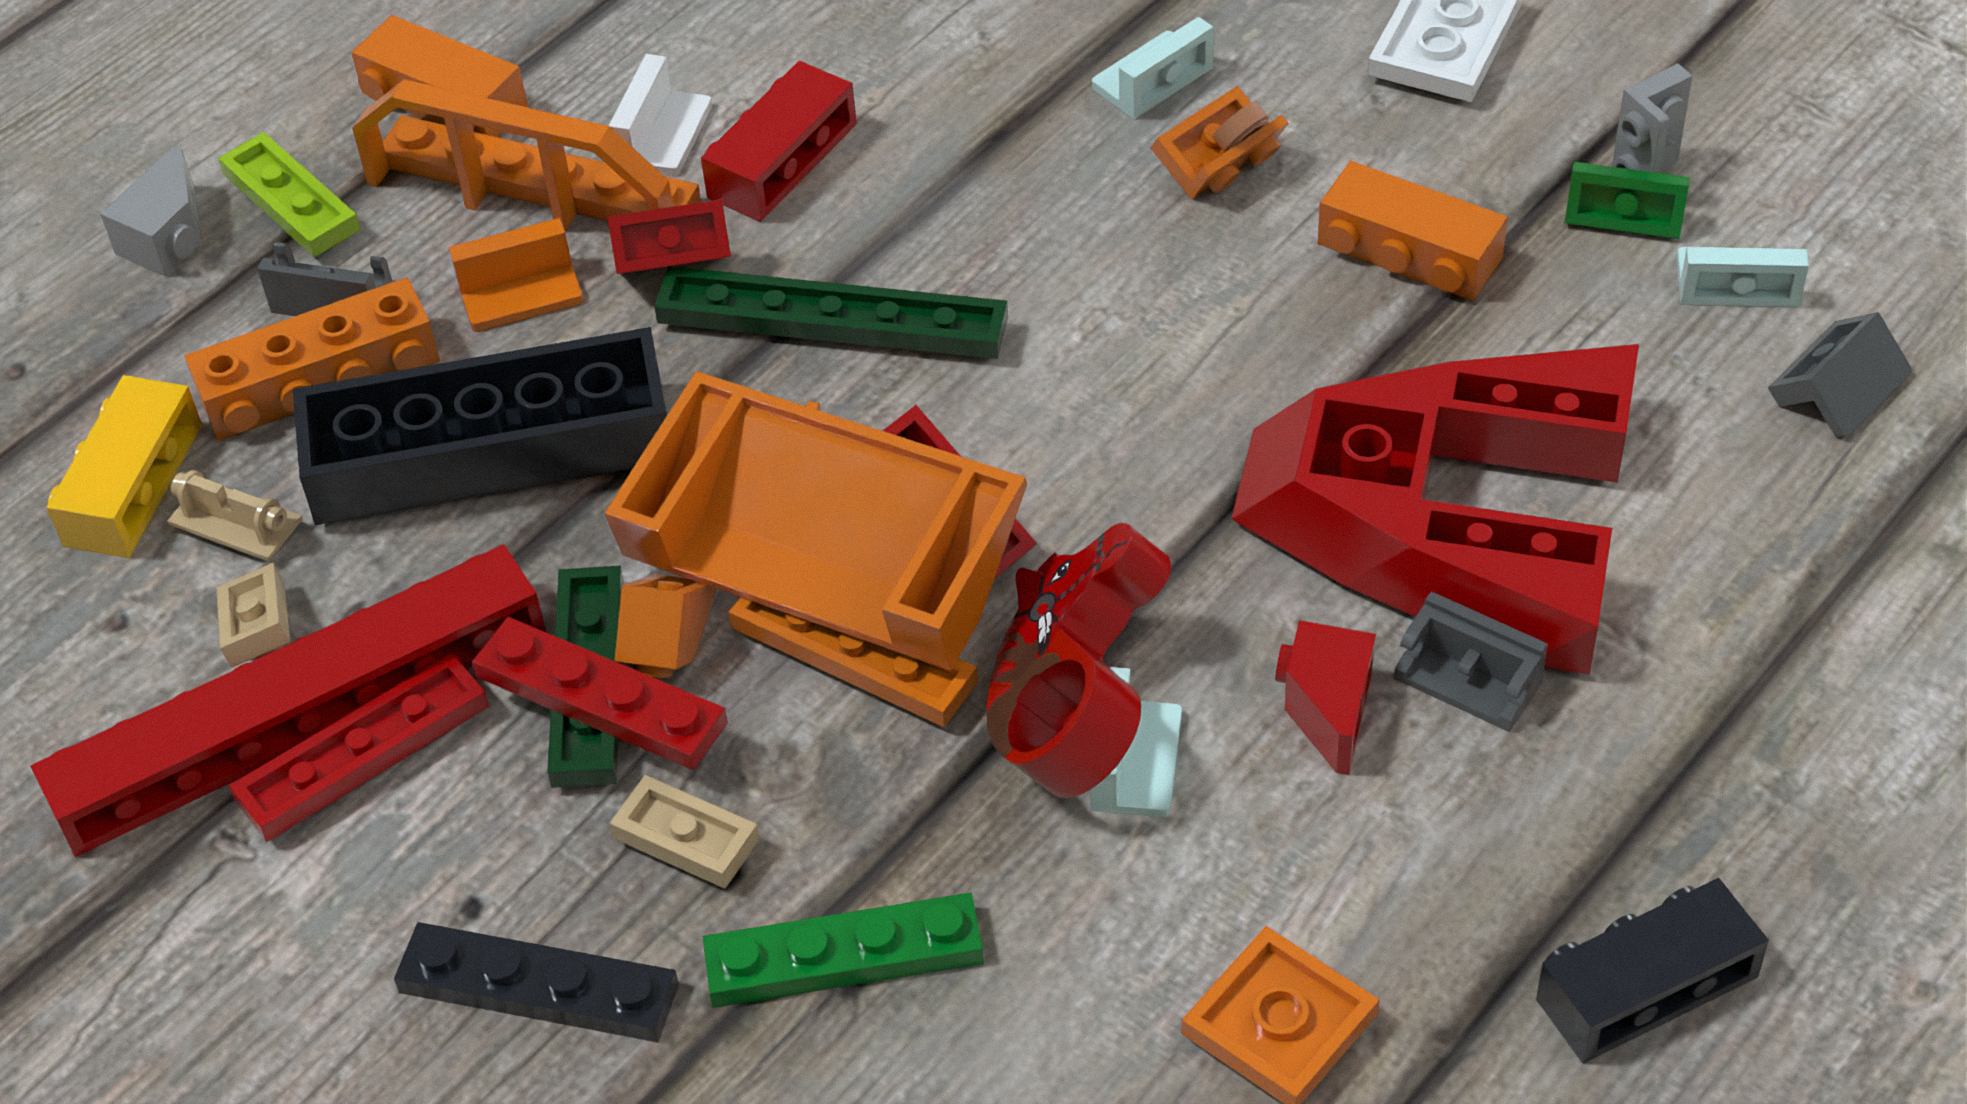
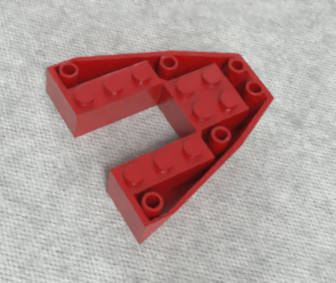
M1639 344L1451 361L1316 388L1253 429L1231 519L1340 584L1416 617L1424 606L1425 599L1432 591L1547 643L1544 668L1590 675L1613 528L1425 500L1433 456L1618 483Z

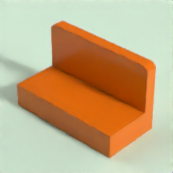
M560 218L449 247L458 287L474 332L484 331L583 303L582 292L572 266L566 233Z

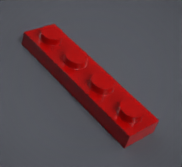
M511 617L505 619L472 661L475 675L481 680L693 771L728 724L725 707Z
M451 652L230 784L229 788L234 801L263 839L268 842L489 708L486 692Z

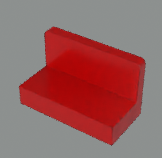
M722 199L607 216L617 274L731 257Z

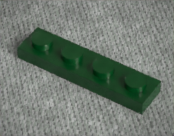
M621 565L558 570L556 637L615 661L622 585H624ZM551 710L547 769L551 788L616 784L618 738Z

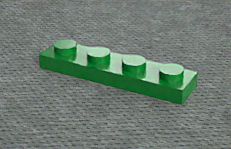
M972 892L702 936L712 1008L984 964L983 948Z

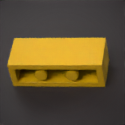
M127 375L121 377L112 395L103 401L99 417L87 438L78 444L73 462L61 483L56 485L49 495L46 508L63 547L130 558L202 427L188 386Z

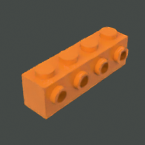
M408 277L184 355L196 391L217 441L295 414L293 389L428 366L441 362L430 320Z

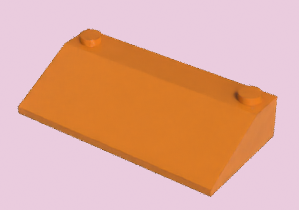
M695 371L604 514L622 556L952 671L980 621L1026 490L1027 481L1024 476Z

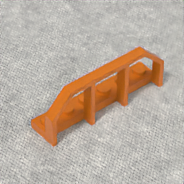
M403 79L366 108L352 127L367 185L378 187L389 169L460 185L465 208L475 211L488 192L551 207L553 219H561L565 232L577 214L608 221L607 216L699 203L701 201L699 184L664 176L610 126ZM400 107L443 117L445 125L401 115L382 141L378 122ZM472 124L534 138L537 140L538 147L474 132ZM564 146L594 152L604 162L565 153Z

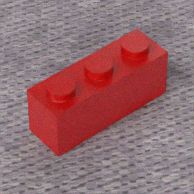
M799 60L783 77L776 79L770 89L750 109L745 110L737 122L717 142H713L706 149L701 157V167L707 198L710 200L722 199L723 206L761 222L857 124L853 83Z

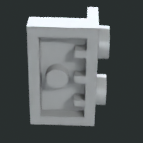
M1678 63L1624 89L1612 167L1661 173L1662 170L1667 169L1674 162L1678 161L1693 78Z

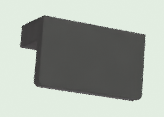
M1875 312L1835 321L1768 386V389L1779 407L1814 401L1835 437L1842 438L1850 436L1911 374L1912 369L1880 313Z

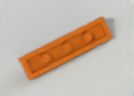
M742 597L739 598L728 612L731 628L944 728L978 684L977 667L961 659L957 660L952 671Z

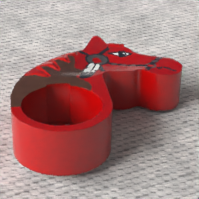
M1118 523L1111 526L1096 540L1076 554L1058 555L1054 552L1037 571L1021 567L1015 574L1019 609L1002 640L991 676L986 705L987 730L993 746L1007 761L1052 794L1061 798L1076 797L1102 782L1127 753L1137 733L1141 719L1142 706L1138 692L1104 663L1103 656L1108 647L1127 625L1132 612L1136 608L1150 602L1162 590L1171 573V561L1167 554L1127 523Z

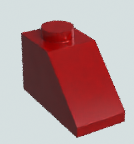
M1299 620L1293 645H1281L1276 666L1275 682L1286 684L1284 710L1334 771L1349 775L1373 674L1376 634Z

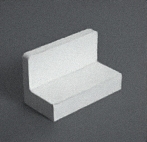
M645 54L609 126L661 174L675 177L680 174L712 109L711 97L672 90L667 57Z

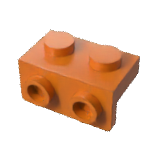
M1237 85L1159 136L1150 149L1191 200L1209 188L1214 194H1217L1239 177L1241 172L1238 168L1249 161L1254 167H1257L1279 150L1281 145L1277 138L1289 124L1284 116H1278L1224 152L1212 138L1213 134L1232 115L1252 103Z

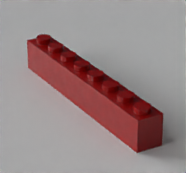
M505 544L500 545L481 555L471 557L466 562L426 581L418 582L408 589L368 608L360 609L351 616L319 631L302 636L293 643L259 659L242 664L233 671L197 688L182 692L173 699L135 717L122 720L113 727L75 745L60 749L51 756L30 765L74 857L80 856L244 777L451 652L466 670L472 668L474 658L507 617L546 632L537 593Z

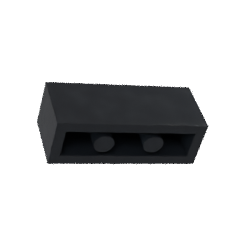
M1720 878L1714 879L1696 889L1693 886H1686L1672 893L1665 899L1662 905L1638 917L1635 914H1628L1618 918L1606 928L1604 933L1580 945L1576 942H1570L1555 949L1542 962L1536 1000L1584 1064L1758 978L1769 939Z

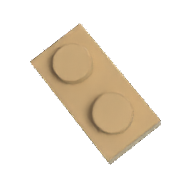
M274 562L216 587L220 650L231 668L249 660L259 659L290 643L285 582Z
M644 775L609 823L613 839L724 889L760 840L756 823L647 775Z

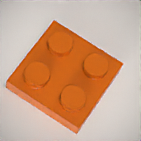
M1265 926L1182 1018L1181 1034L1283 1104H1302L1378 1015L1380 999L1268 926Z

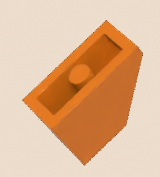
M656 573L622 585L615 661L635 664L634 670L651 677L660 678L671 677L673 669L677 670L692 663L716 595V588L682 576Z

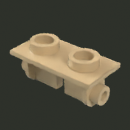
M195 470L187 473H178L171 484V492L177 496L180 506L167 520L168 525L269 562L303 520L301 514L282 508L276 499L268 497L263 500L236 489L226 488L222 484L205 479L201 472Z

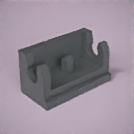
M279 242L274 243V252L277 255L278 265L274 259L262 258L257 268L271 313L297 316L395 281L392 280L387 260L384 257H370L373 274L296 263L290 245Z
M1431 591L1425 599L1424 606L1412 621L1400 642V646L1407 650L1403 653L1395 667L1394 679L1510 732L1542 684L1548 644Z

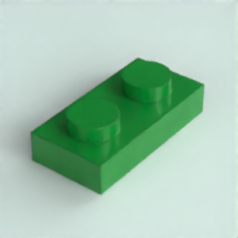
M1574 162L1564 223L1680 239L1690 177Z

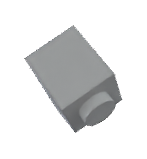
M174 145L100 214L116 255L165 277L202 242L195 186L183 150Z

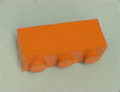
M390 15L351 52L361 92L376 101L403 79L528 107L520 66L394 15ZM398 107L416 118H423L445 125L443 117ZM472 124L473 131L498 137L503 132Z
M1350 160L1320 201L1317 244L1439 288L1442 291L1475 301L1503 258L1508 216Z

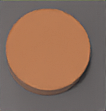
M1254 101L1225 121L1216 130L1212 138L1226 152L1268 124L1269 116Z

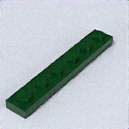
M668 266L654 306L656 320L659 324L995 359L999 357L1008 320L1007 300Z

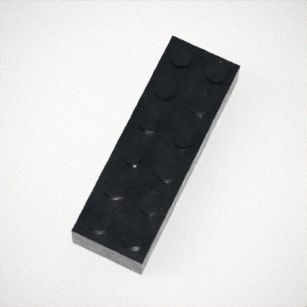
M651 327L293 389L299 478L315 525L630 470L634 468L667 416Z

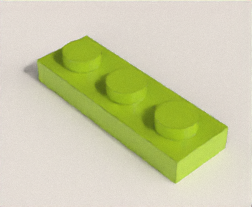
M265 132L218 157L222 174L314 258L361 230L357 214Z

